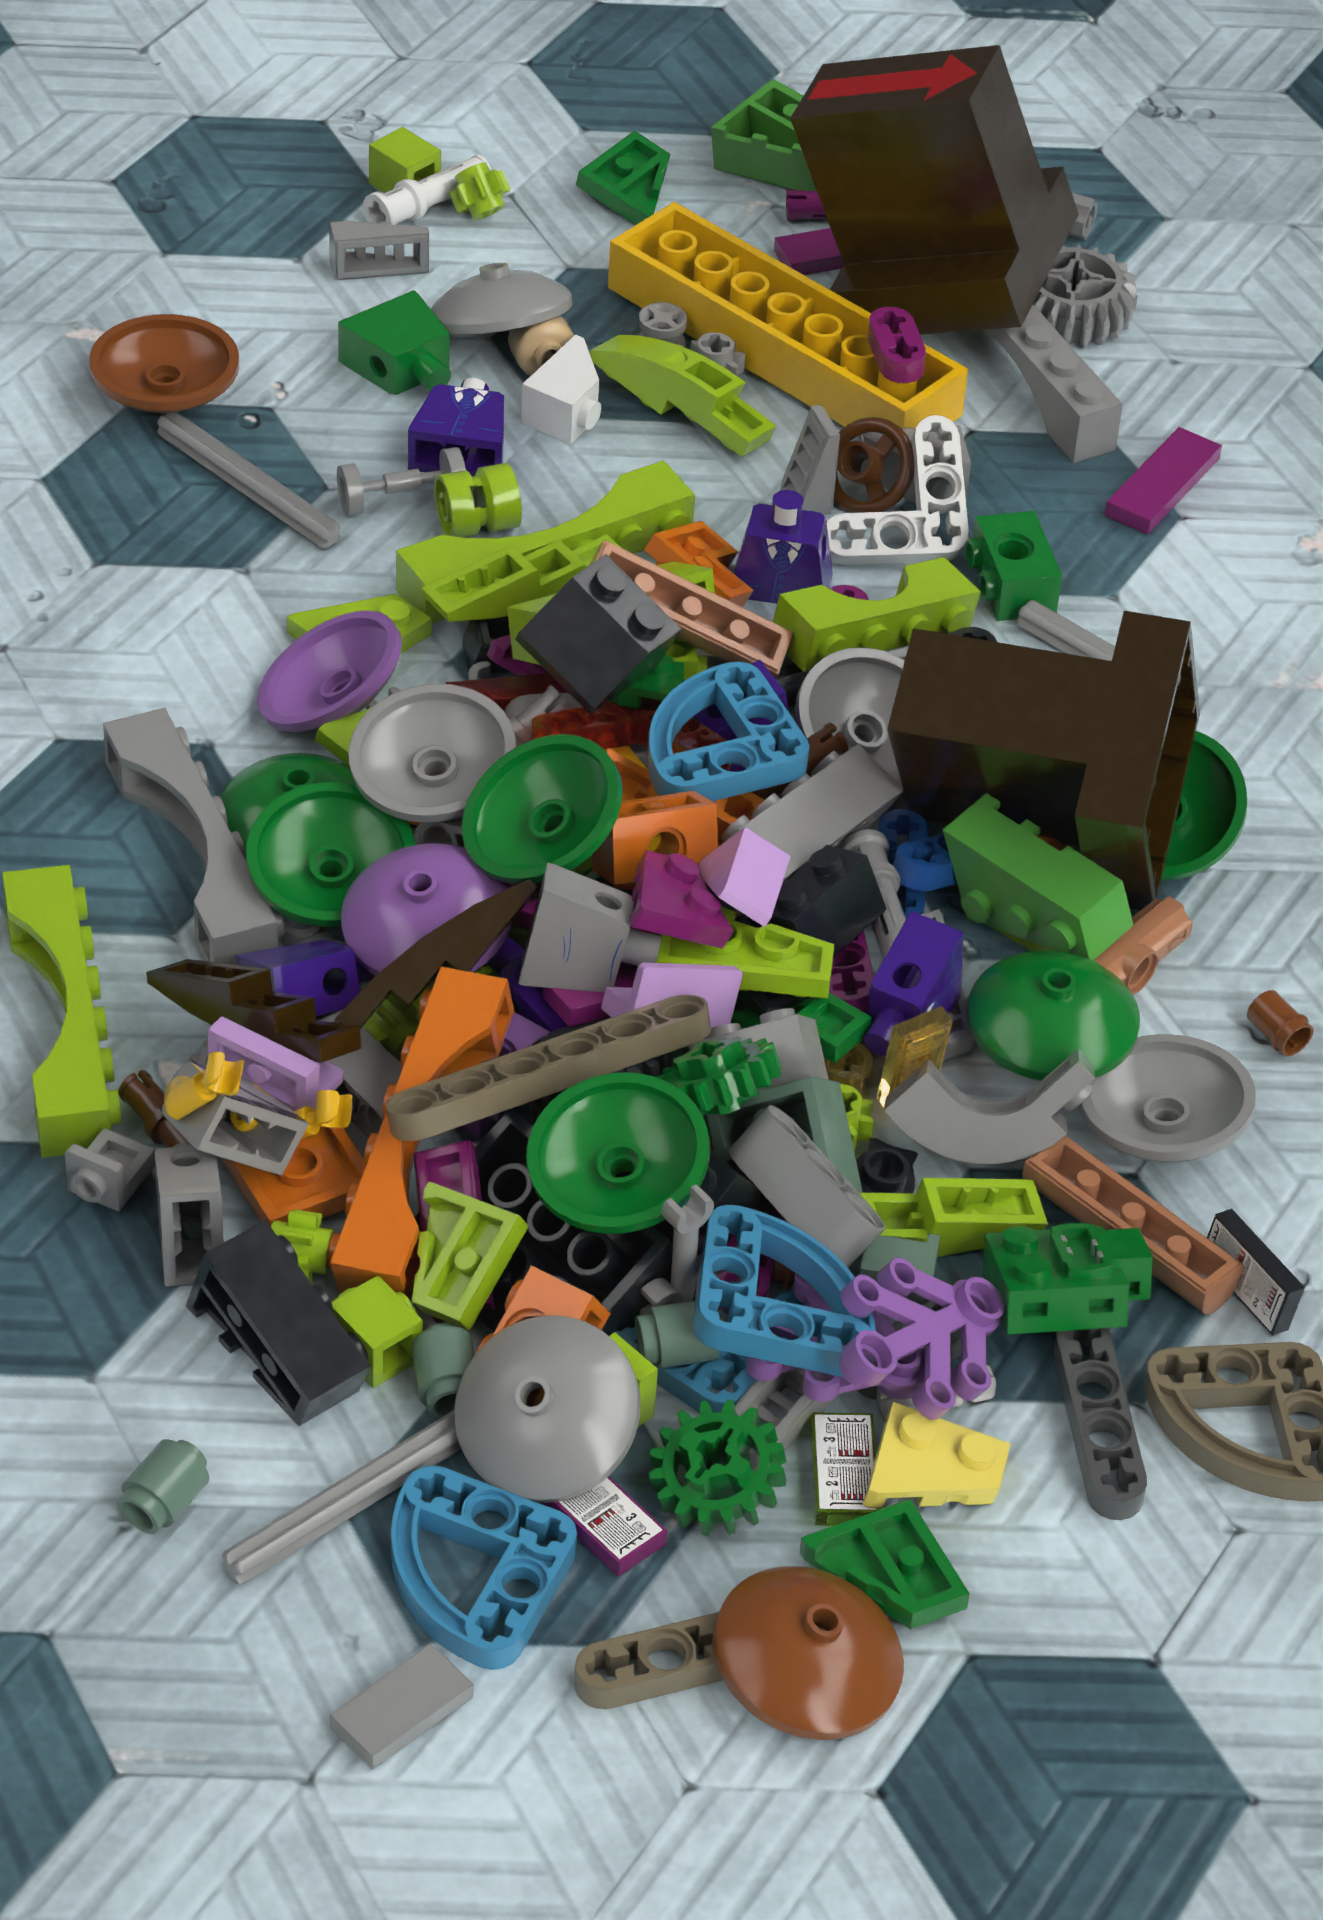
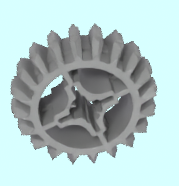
M1063 244L1033 305L1068 344L1079 343L1083 348H1086L1088 342L1093 341L1098 345H1103L1106 338L1116 339L1120 331L1128 329L1129 322L1133 317V311L1136 310L1138 295H1136L1135 275L1128 272L1127 264L1115 262L1114 254H1100L1098 247L1088 250L1081 248L1080 244L1077 247H1066Z

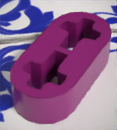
M882 307L873 311L869 318L868 343L879 371L883 377L896 383L917 381L924 373L926 349L913 317L909 312L897 307Z

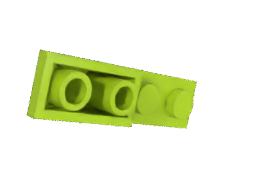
M617 335L589 352L595 365L601 368L608 377L618 381L640 398L644 405L654 409L660 415L676 406L688 419L697 422L718 438L726 448L736 452L741 457L770 441L776 425L739 397L746 382L725 367L697 352L661 339L639 335Z

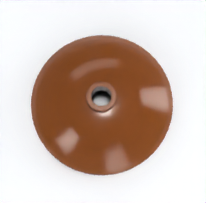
M177 314L147 315L117 324L97 339L90 352V374L95 385L105 395L126 407L152 413L182 412L213 401L233 384L239 372V352L237 345L229 334L208 321Z
M801 1566L775 1567L755 1573L740 1582L729 1593L715 1621L713 1652L716 1665L726 1686L751 1714L782 1732L815 1740L847 1738L875 1725L884 1717L899 1693L904 1674V1658L895 1628L884 1611L871 1597L854 1584L832 1573Z

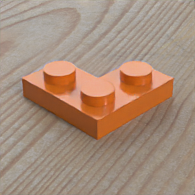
M702 521L654 533L644 548V551L657 561V566L675 561L713 568L715 594L741 607L745 605L754 591L728 569L739 551Z

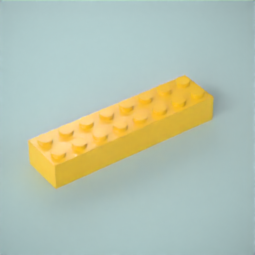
M676 202L669 204L610 241L609 289L641 308L656 302H667L681 307L687 315V327L684 333L696 340L702 335L711 332L729 336L732 340L736 341L735 352L745 353V369L810 407L821 404L829 417L844 427L853 421L868 417L889 420L900 428H916L920 421L929 416H944L952 422L963 416L968 368L924 344L926 349L924 373L920 379L911 383H896L886 379L879 371L868 343L870 312Z

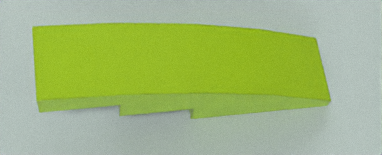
M605 534L572 551L559 539L523 556L511 544L422 587L423 596L448 622L508 616L507 607L556 594L573 576L589 566L595 552L604 540L618 547L620 546Z
M922 1177L916 1194L860 1193L885 1224L886 1229L880 1235L896 1236L921 1242H927L928 1234L940 1235L937 1257L983 1249L984 1233L1004 1232L1011 1227L1045 1230L1048 1225L1034 1180Z

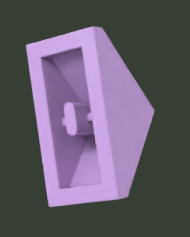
M744 827L699 862L698 867L700 868V875L718 898L765 927L772 917L791 856Z

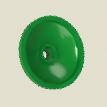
M1196 731L1162 880L1186 878L1216 864L1234 846L1246 820L1248 805L1247 789L1241 769L1232 755L1220 743L1199 731Z
M566 734L549 735L519 745L491 765L478 780L467 800L462 819V836L467 852L483 872L504 883L519 884L528 879L534 884L540 883L543 880L547 863L558 865L570 871L587 860L601 846L617 820L623 794L620 773L613 760L602 747L580 736Z
M288 753L268 757L246 767L225 785L220 794L225 807L227 826L230 832L237 831L240 834L246 852L250 829L258 815L269 803L292 789L308 784L342 782L355 785L350 766L323 755Z
M342 782L313 783L282 794L261 811L254 821L247 839V870L258 894L267 904L282 915L313 926L339 927L342 926L341 912L345 896L360 873L381 857L393 851L415 845V840L407 820L393 817L374 807L364 798L356 785ZM329 873H334V874H337V875H339V876H336V877H326V876H324V875L329 874Z
M1041 950L1010 956L986 969L971 989L967 1007V1022L977 1045L989 1058L1013 1073L1042 1081L1077 1048L1094 1065L1095 1078L1118 1067L1130 1055L1136 1044L1140 1027V1013L1137 1002L1129 988L1107 968L1077 954Z
M623 1072L599 1075L569 1087L554 1098L541 1112L528 1139L527 1168L532 1186L541 1202L549 1211L564 1222L577 1228L597 1233L616 1234L634 1232L666 1220L662 1215V1207L666 1200L672 1198L682 1208L690 1198V1188L696 1184L699 1187L701 1186L710 1160L708 1129L700 1110L691 1098L667 1081L640 1073ZM621 1172L632 1173L626 1177H615L617 1174Z

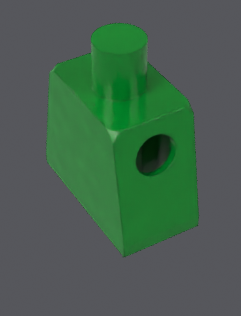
M415 290L338 321V361L389 394L398 395L421 384L431 392L434 386L439 384L447 385L449 383L451 371L449 369L450 336L448 330Z

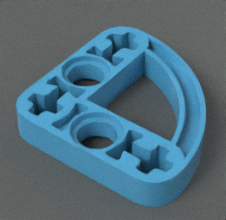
M729 662L709 668L688 678L674 688L661 702L653 716L649 731L648 772L658 796L695 791L711 801H716L800 779L807 770L810 745L762 672L749 663ZM744 692H747L746 698L743 699ZM713 704L717 706L738 738L675 754L672 751V743L682 726L695 714ZM765 718L771 720L773 724L757 725L749 722L748 719ZM776 744H778V751H775ZM724 764H737L745 767L746 770L731 772L722 769L720 766Z
M723 1205L713 1210L702 1238L692 1324L694 1334L707 1347L844 1377L839 1367L842 1349L844 1348L841 1345L848 1344L863 1330L876 1331L873 1313L865 1318H859L845 1308L841 1300V1291L855 1277L835 1254L815 1238L781 1219L738 1205ZM729 1233L736 1235V1241L738 1242L736 1248L726 1246ZM760 1253L785 1265L807 1281L825 1300L832 1312L757 1296ZM718 1270L728 1271L739 1276L743 1282L728 1283L717 1278L713 1272ZM719 1306L730 1307L727 1322L719 1320ZM782 1326L794 1331L799 1338L786 1340L773 1334L769 1328ZM817 1337L818 1340L817 1342H812L811 1338Z
M435 1465L424 1466L413 1471L403 1484L394 1507L391 1525V1561L395 1582L404 1604L416 1622L436 1642L456 1656L481 1668L490 1670L503 1669L513 1664L520 1657L576 1555L577 1530L575 1523L569 1516L561 1511L445 1467ZM434 1493L443 1495V1497L436 1496L431 1503L422 1501V1498L430 1499ZM464 1502L462 1506L461 1515H455L454 1512H460L461 1503ZM491 1510L501 1513L508 1521L501 1527L486 1529L478 1526L473 1521V1518L483 1511ZM519 1524L526 1525V1529L520 1528L519 1537L516 1538ZM420 1528L500 1559L468 1616L454 1607L438 1591L428 1576L418 1549L417 1540ZM548 1537L558 1539V1541H551L547 1547L537 1544V1542L544 1543ZM525 1579L533 1582L539 1590L528 1598H516L507 1594L503 1587L512 1580ZM499 1616L505 1617L504 1636L498 1635L494 1638L493 1642L483 1640V1636L490 1637L499 1624Z

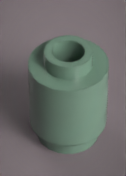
M695 1300L650 1307L649 1314L635 1317V1331L639 1353L652 1364L657 1363L659 1369L717 1360L719 1358V1350L707 1347L694 1334L692 1324ZM718 1309L719 1320L726 1322L723 1309Z
M446 1323L428 1327L414 1339L411 1345L420 1401L428 1408V1412L432 1416L439 1419L455 1410L459 1384L468 1364L475 1356L471 1335L462 1328Z
M169 1439L161 1440L122 1484L123 1494L117 1500V1506L121 1514L134 1527L148 1534L157 1533L161 1527H170L209 1482V1474L205 1467L207 1461L203 1453L196 1446L185 1440H178L177 1442Z

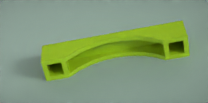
M663 460L621 474L612 489L595 506L578 517L553 528L526 535L503 538H463L439 535L396 550V591L407 602L431 617L432 623H435L445 618L423 596L422 587L511 544L523 556H526L559 539L572 551L607 534L622 549L632 554L644 551L654 533L693 523L695 494Z
M70 865L2 872L5 913L11 952L31 964L50 983L60 999L65 1012L62 1030L48 1057L32 1074L35 1118L41 1158L63 1156L72 1144L87 1149L103 1128L111 1131L112 1125L122 1124L118 1089H106V1083L115 1082L111 1047L100 1048L99 1041L108 1040L104 1006L93 1007L92 1000L101 999L97 965L86 966V960L94 959L91 925L80 926L79 923L81 920H88L84 886H73Z

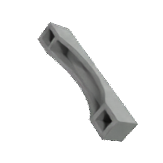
M1032 305L1021 327L983 330L991 335L1016 363L1032 391L1042 414L1048 435L1073 463L1116 451L1123 404L1034 305Z
M166 708L103 723L105 763L122 797L145 806L168 820L187 837L201 858L205 869V876L194 899L195 942L204 960L237 965V954L277 948L278 938L283 937L285 933L281 913L268 905L254 888L247 870L246 852L242 838L237 831L230 832L227 826L225 807L219 796H211L207 774L202 762H194L192 760L190 744L182 726L175 727Z

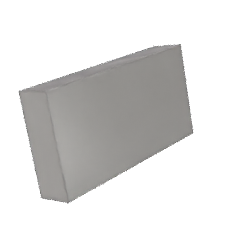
M430 1643L330 1714V1728L373 1770L473 1698L474 1684Z

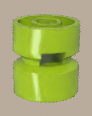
M509 463L479 467L475 476H471L467 470L436 475L434 482L435 504L444 535L467 537L478 535L481 526H484L489 532L520 526L522 518L520 492L516 476ZM472 494H473V496H474V502H475V507H476V508H474V503H473Z

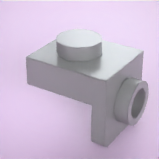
M103 1128L87 1149L72 1144L65 1152L67 1190L77 1194L85 1201L97 1202L119 1212L155 1167V1149Z

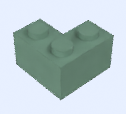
M808 1077L759 1091V1096L747 1100L739 1106V1110L722 1116L720 1114L707 1115L714 1152L732 1166L739 1167L730 1156L729 1148L768 1106H775L792 1118L859 1193H863L840 1082Z

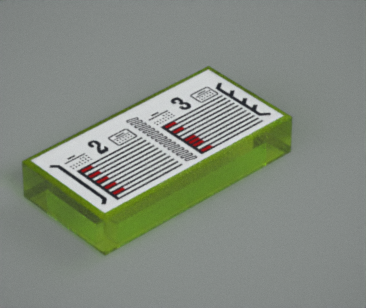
M811 1412L810 1443L815 1525L834 1526L880 1510V1508H869L862 1505L876 1457L873 1413Z

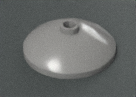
M492 263L480 267L479 275L455 284L434 303L431 310L445 326L449 334H483L523 328L551 320L571 309L573 301L571 292L555 280L533 271L509 270L507 263Z
M849 648L824 657L809 671L799 688L795 706L798 727L805 737L808 738L822 729L827 723L834 724L837 727V731L832 733L833 736L841 731L846 739L849 750L859 743L902 788L887 728L905 660L888 652L871 648ZM855 734L862 736L866 742L860 740Z
M451 684L419 685L398 691L384 698L362 717L351 737L349 764L356 787L374 807L403 820L441 822L463 816L467 800L478 780L493 763L510 750L516 748V740L513 727L505 712L485 695L466 687Z
M1154 1034L1137 1037L1132 1052L1118 1067L1090 1082L1094 1088L1090 1095L1080 1104V1109L1087 1125L1100 1139L1128 1155L1149 1161L1184 1162L1209 1156L1228 1147L1239 1139L1253 1119L1256 1093L1253 1080L1244 1065L1221 1047L1189 1036Z
M548 1315L525 1319L494 1335L480 1348L468 1364L459 1384L455 1402V1426L459 1444L472 1468L492 1486L537 1503L571 1499L603 1482L626 1456L633 1443L640 1418L639 1385L633 1367L625 1353L606 1333L585 1321L566 1316ZM538 1388L544 1389L545 1394L542 1402L534 1407L527 1406V1397L530 1392Z

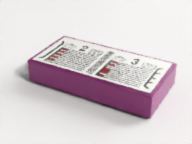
M609 1476L593 1489L579 1496L558 1502L541 1503L569 1516L575 1523L577 1538L618 1577L666 1545L667 1530Z

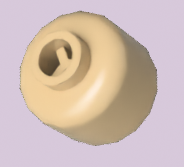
M560 315L542 323L509 330L508 343L510 351L519 367L527 375L531 376L563 347L574 334L566 320Z

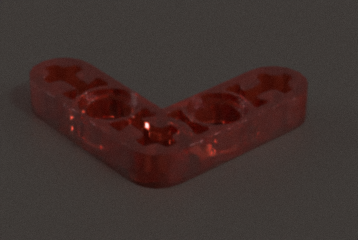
M641 697V707L637 709L629 706H619L616 702H608L591 715L583 707L541 714L532 719L531 740L549 735L566 734L589 739L604 750L639 743L648 749L651 722L662 701ZM692 717L677 733L672 743V751L675 754L728 740ZM730 764L720 766L722 769L730 771Z

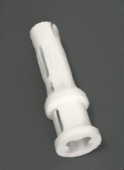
M477 154L422 180L404 179L396 183L393 190L383 194L374 192L367 195L363 201L364 216L368 223L396 225L404 220L414 222L422 218L429 207L451 198L449 192L457 189L456 186L458 185L455 179L456 174L482 162H487L490 171L491 167L485 157Z

